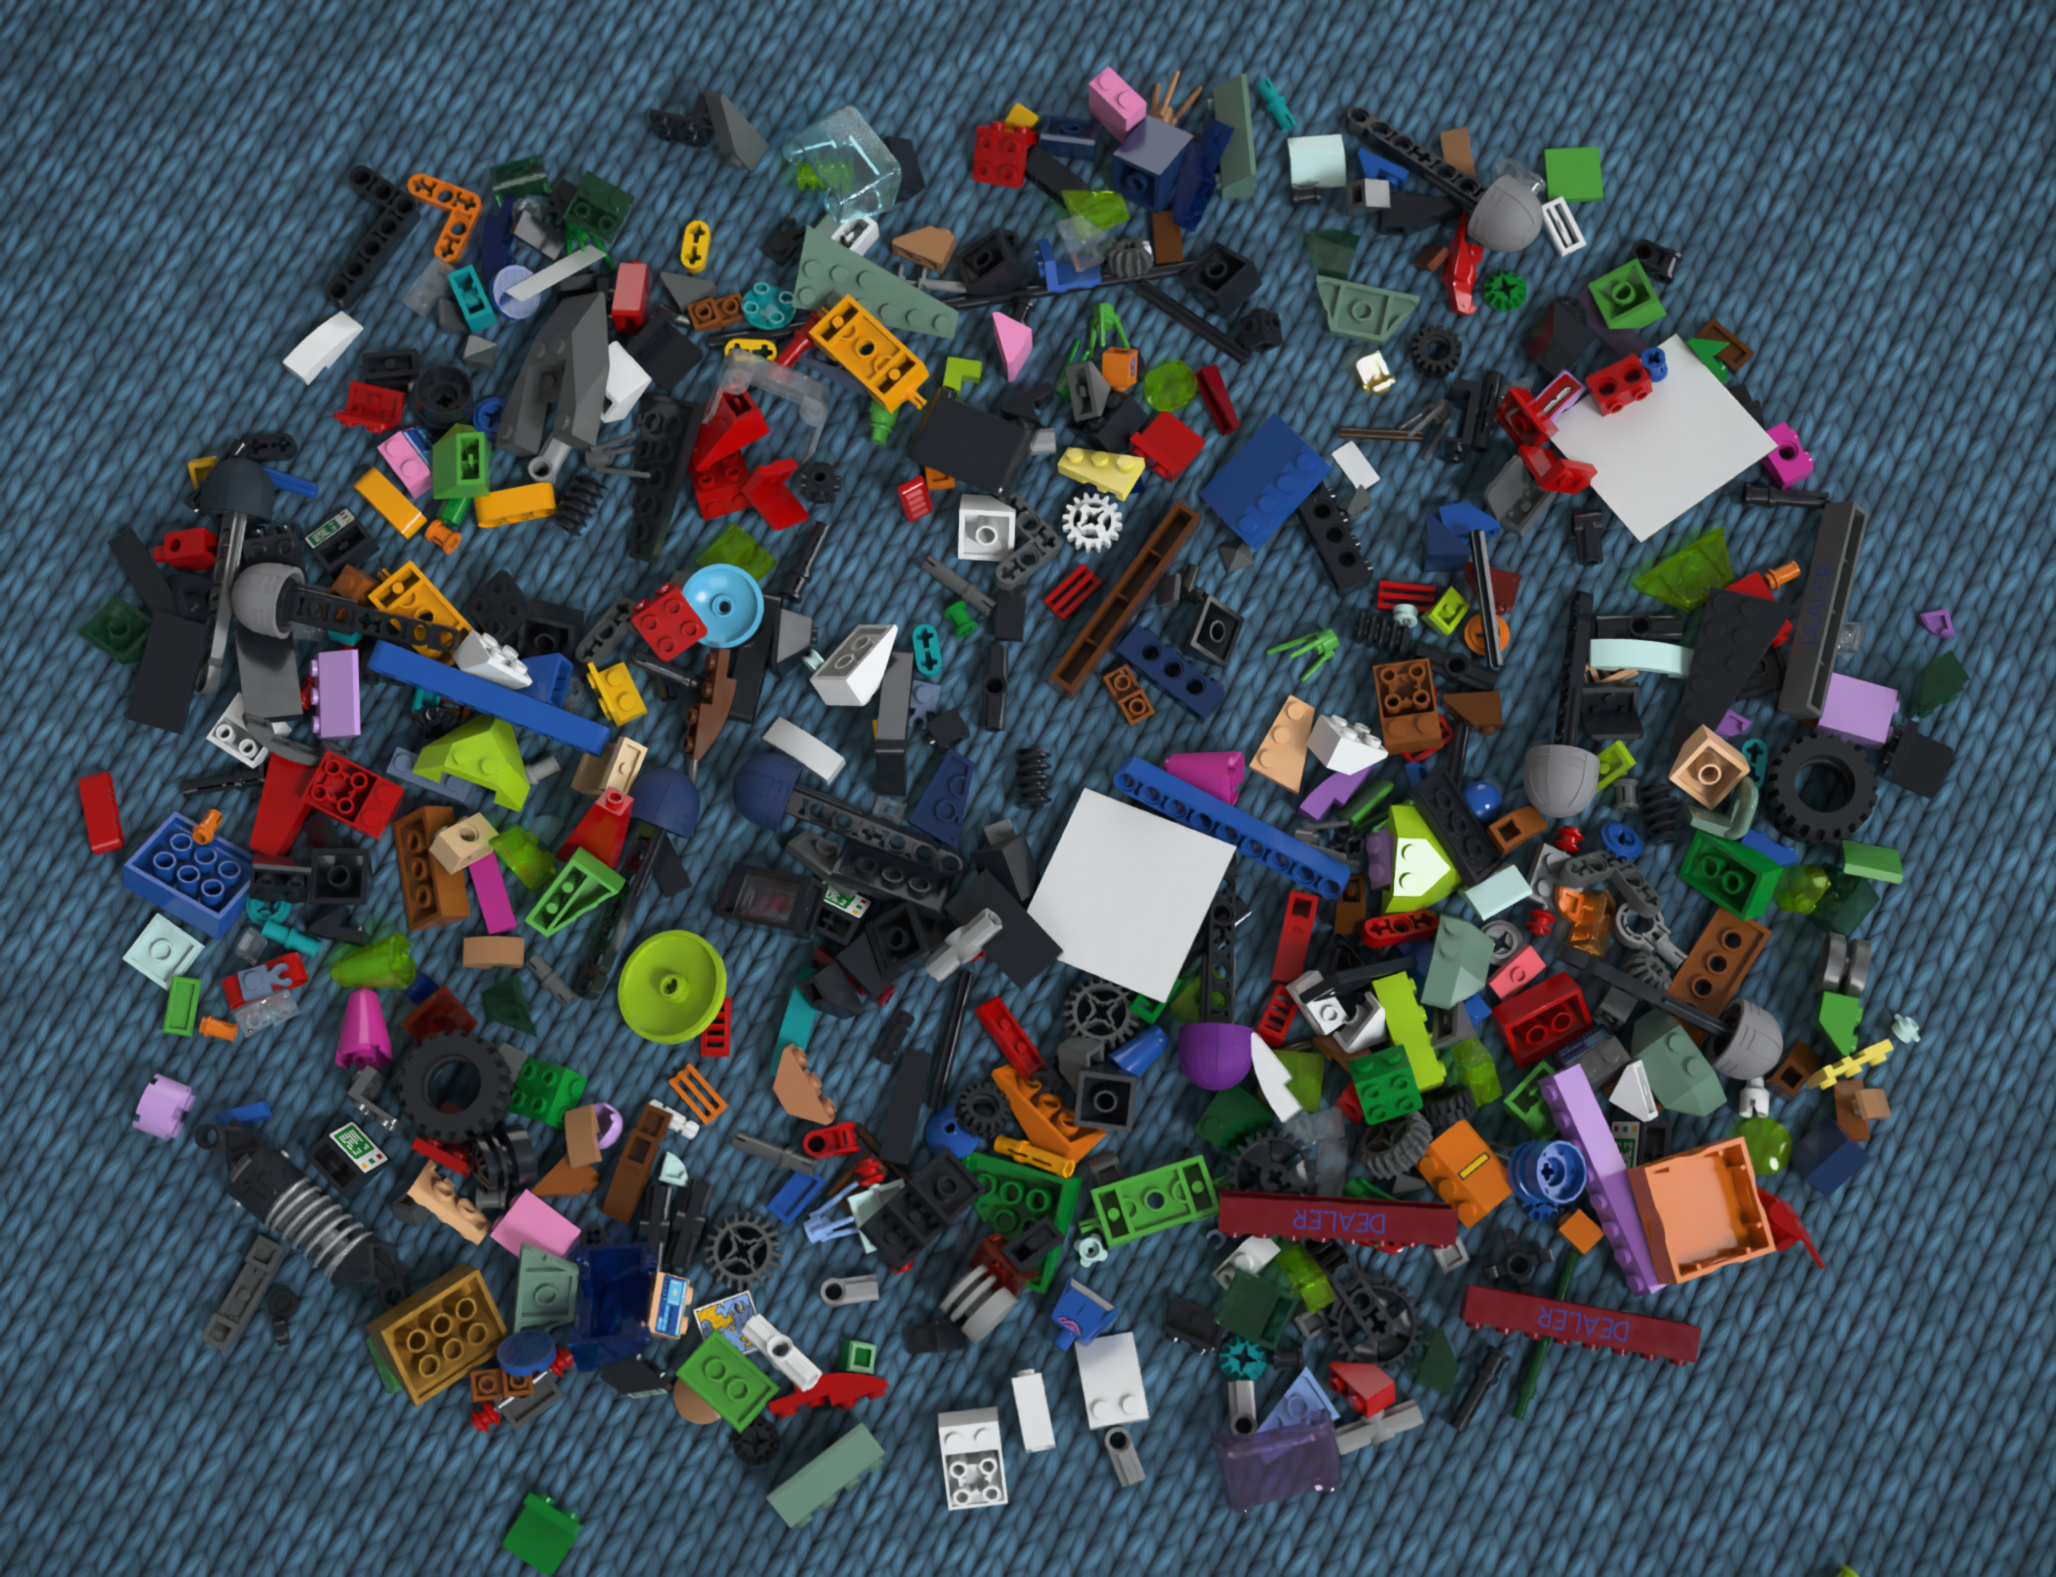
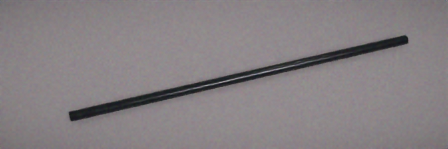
M1194 260L1153 266L1149 269L1148 273L1140 274V277L1132 276L1130 279L1128 276L1120 278L1117 274L1112 273L1101 274L1102 282L1094 287L1087 289L1081 287L1070 288L1063 293L1048 292L1044 283L1018 287L1008 294H974L942 299L940 301L957 311L1012 303L1016 297L1031 300L1139 283L1142 280L1151 281L1181 276L1194 263ZM806 321L790 323L775 330L758 328L708 336L710 350L725 348L728 341L734 338L777 340L795 337L793 336L794 331L800 329Z

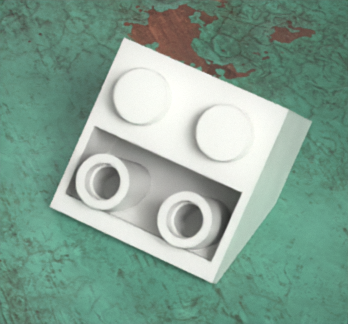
M838 203L815 228L817 231L862 256L879 237L878 223L859 209Z
M617 341L612 342L608 346L610 370L601 413V420L604 423L625 419L652 380Z
M472 630L452 655L460 670L504 688L516 690L527 687L533 682L526 672L528 668L518 660L519 654L508 645L500 646L487 633L481 635Z
M238 692L206 739L254 769L271 757L272 751L260 744L246 729L242 719L244 712L242 694ZM286 722L271 723L274 734L287 738L292 731Z
M1320 715L1306 743L1326 768L1348 775L1385 759L1388 755V752L1381 745V740L1370 733V728L1361 723H1355V725L1348 724L1346 720L1336 715H1332L1331 718Z

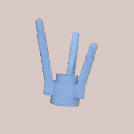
M854 1181L818 1210L809 1213L810 1219L803 1224L807 1236L812 1243L820 1240L825 1242L832 1238L858 1233L856 1226L833 1231L837 1227L854 1221L853 1216L831 1223L827 1215L823 1217L821 1215L859 1186V1181Z

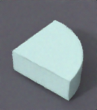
M666 1152L658 1180L687 1188L688 1173L684 1164L677 1156Z

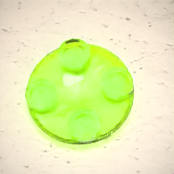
M1182 360L1163 364L1155 370L1149 371L1144 378L1146 382L1144 387L1145 398L1152 408L1160 412H1174L1182 409L1191 402L1197 391V377L1194 371Z
M1805 864L1795 867L1787 872L1778 882L1774 892L1775 903L1785 912H1800L1802 915L1809 914L1814 910L1815 903L1819 901L1825 890L1829 888L1830 880L1824 870L1817 865Z
M1757 1117L1746 1121L1737 1130L1735 1137H1744L1754 1174L1771 1175L1779 1172L1786 1166L1792 1152V1141L1787 1130L1779 1122L1770 1118Z

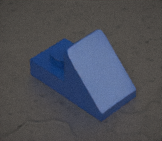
M1362 148L1359 149L1356 166L1361 179L1389 180L1390 189L1397 188L1401 191L1407 183L1408 170Z

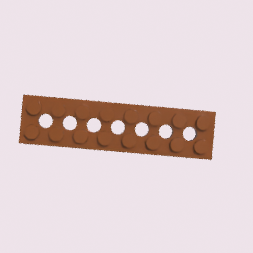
M1719 906L1687 959L1675 975L1669 989L1665 991L1666 994L1718 1019L1771 936L1772 931L1753 919L1743 922ZM1727 934H1734L1738 937L1740 941L1738 948H1729L1725 944L1724 938ZM1714 957L1722 959L1725 964L1724 971H1713L1710 967V959ZM1698 981L1706 982L1710 987L1709 994L1706 996L1699 995L1695 991V983ZM1671 1016L1682 1026L1699 1049L1708 1033ZM1630 1046L1629 1050L1627 1051V1053H1628L1629 1056H1630L1631 1046ZM1619 1080L1603 1089L1601 1093L1610 1098ZM1652 1093L1657 1113L1659 1114L1663 1106Z

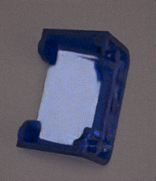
M648 1242L578 1247L577 1261L578 1263L581 1262L584 1270L579 1275L581 1286L578 1328H574L573 1332H569L568 1341L578 1373L593 1372L644 1351L646 1344L651 1343V1329L648 1326L652 1271L657 1270V1258L655 1253H651Z

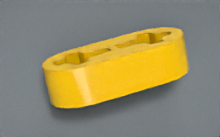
M693 221L689 223L685 230L681 261L684 269L692 274L701 272L707 264L711 233L708 225L703 221ZM697 230H702L703 235H700L698 243H695L694 234L697 233ZM697 251L698 260L695 261V264H690L689 259H692L693 252Z
M734 338L728 341L725 346V356L734 364L767 365L772 363L777 355L776 346L767 339ZM738 343L741 349H749V354L742 353L740 358L736 359L733 353H729V349L734 348V344ZM765 344L773 353L769 354L767 359L764 360L760 354H752V349L760 350L762 345Z

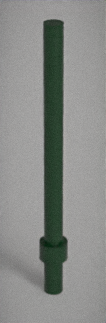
M1569 1250L1553 1295L1554 1299L1565 1300L1580 1256L1579 1253ZM1542 1335L1541 1340L1537 1341L1524 1382H1520L1516 1393L1519 1396L1512 1414L1514 1419L1523 1421L1530 1399H1534L1537 1390L1535 1384L1552 1338L1550 1336Z

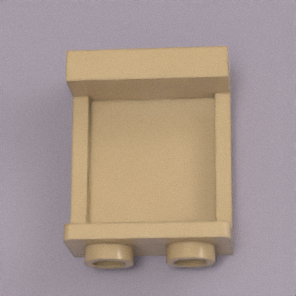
M619 737L617 743L607 744L602 758L584 752L571 788L592 799H599L608 786L628 795L648 748L627 737Z

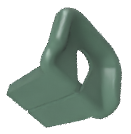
M1745 776L1736 785L1728 810L1724 814L1691 805L1686 806L1684 813L1690 825L1719 837L1736 840L1746 835L1758 803V789L1751 777Z

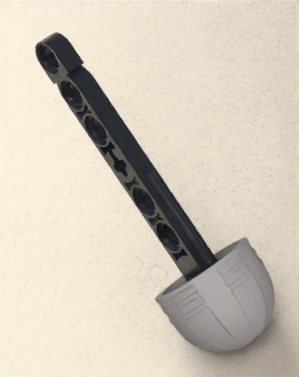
M1353 107L1348 110L1344 123L1346 129L1359 138L1364 137L1368 144L1473 211L1467 233L1482 245L1497 252H1514L1530 245L1539 234L1543 222L1541 203L1536 194L1518 180L1506 174L1496 180L1488 189L1391 125L1377 120L1378 117L1366 109ZM1352 118L1360 119V120H1362L1363 122H1362V123L1356 122V121L1352 120ZM1373 132H1379L1385 136H1377ZM1395 146H1401L1406 148L1407 150H1399L1395 148ZM1438 174L1447 175L1450 179L1442 178ZM1460 188L1468 189L1472 191V193L1463 192L1460 190Z
M280 563L256 564L250 566L239 575L232 589V606L239 621L248 629L263 635L284 639L288 637L291 629L293 632L297 624L301 623L349 635L358 632L415 646L428 645V649L441 652L453 651L461 643L460 632L453 626L431 623L423 619L359 605L357 600L306 589L304 574L298 567H291ZM315 601L322 605V614L319 617L313 616L310 611L311 604ZM340 607L345 608L348 612V619L345 623L339 622L336 617L337 610ZM369 616V619L381 621L380 625H367L366 622H363V618ZM392 619H396L400 623L401 629L396 635L391 634L388 629V624ZM418 625L424 626L427 631L426 638L422 641L418 640L414 635V630ZM444 631L450 632L453 636V642L449 647L444 646L440 640V636Z
M1581 590L1575 592L1570 605L1553 745H1542L1530 749L1526 753L1523 773L1524 788L1530 803L1541 813L1557 818L1576 815L1591 803L1597 791L1600 760L1597 756L1576 747L1591 625L1590 616L1592 615L1594 599L1592 593Z
M1560 944L1555 955L1557 960L1710 1034L1704 1058L1713 1069L1732 1078L1750 1080L1761 1077L1769 1072L1780 1059L1783 1050V1038L1780 1027L1775 1018L1761 1007L1742 998H1736L1728 1004L1717 1019L1573 947Z

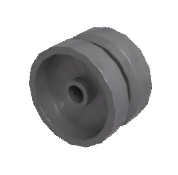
M1827 933L1820 950L1815 972V994L1822 995L1824 992L1835 994L1838 989L1839 995L1860 999L1870 966V941L1854 938L1847 946L1844 935Z

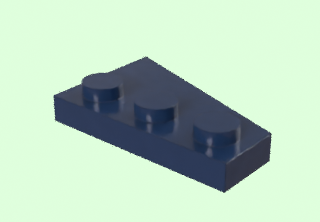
M949 749L907 823L939 842L958 849L974 762Z

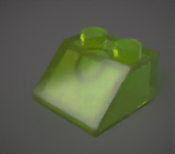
M517 826L491 838L488 843L534 895L558 875L559 872L554 866L558 861L548 850L542 853L536 846L540 841L529 829L524 832Z

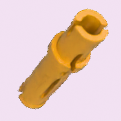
M1002 1134L994 1142V1150L997 1153L1013 1157L1018 1163L1023 1164L1027 1162L1062 1175L1065 1178L1070 1177L1074 1171L1075 1163L1072 1159H1067L1034 1147L1029 1141H1018Z

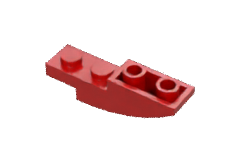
M853 1373L823 1374L810 1390L808 1389L803 1392L794 1384L795 1394L768 1404L772 1415H780L781 1419L797 1414L796 1409L808 1405L809 1409L824 1405V1399L828 1397L834 1408L839 1406L842 1411L856 1406V1400L868 1397L870 1401L885 1396L884 1390L890 1387L887 1380L868 1375Z

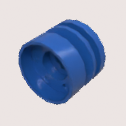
M1528 1141L1520 1144L1512 1152L1508 1160L1507 1177L1509 1186L1514 1194L1525 1202L1567 1203L1574 1200L1582 1192L1586 1183L1587 1167L1585 1158L1580 1150L1570 1142Z

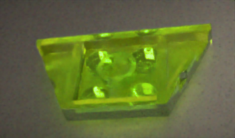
M1719 526L1634 580L1633 588L1683 611L1690 612L1708 600L1711 586L1725 589L1734 583V574L1729 561L1730 556L1728 547H1726L1723 527Z

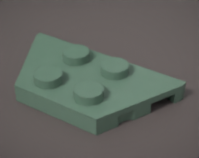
M1320 275L1316 276L1315 284L1329 334L1384 346L1419 304L1420 296Z
M521 1243L511 1335L525 1330L548 1332L555 1326H562L574 1320L579 1275L577 1264L530 1244Z

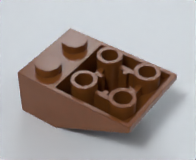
M1429 658L1373 666L1383 747L1388 752L1387 756L1401 754L1406 751L1412 753L1432 748L1441 749L1442 736Z

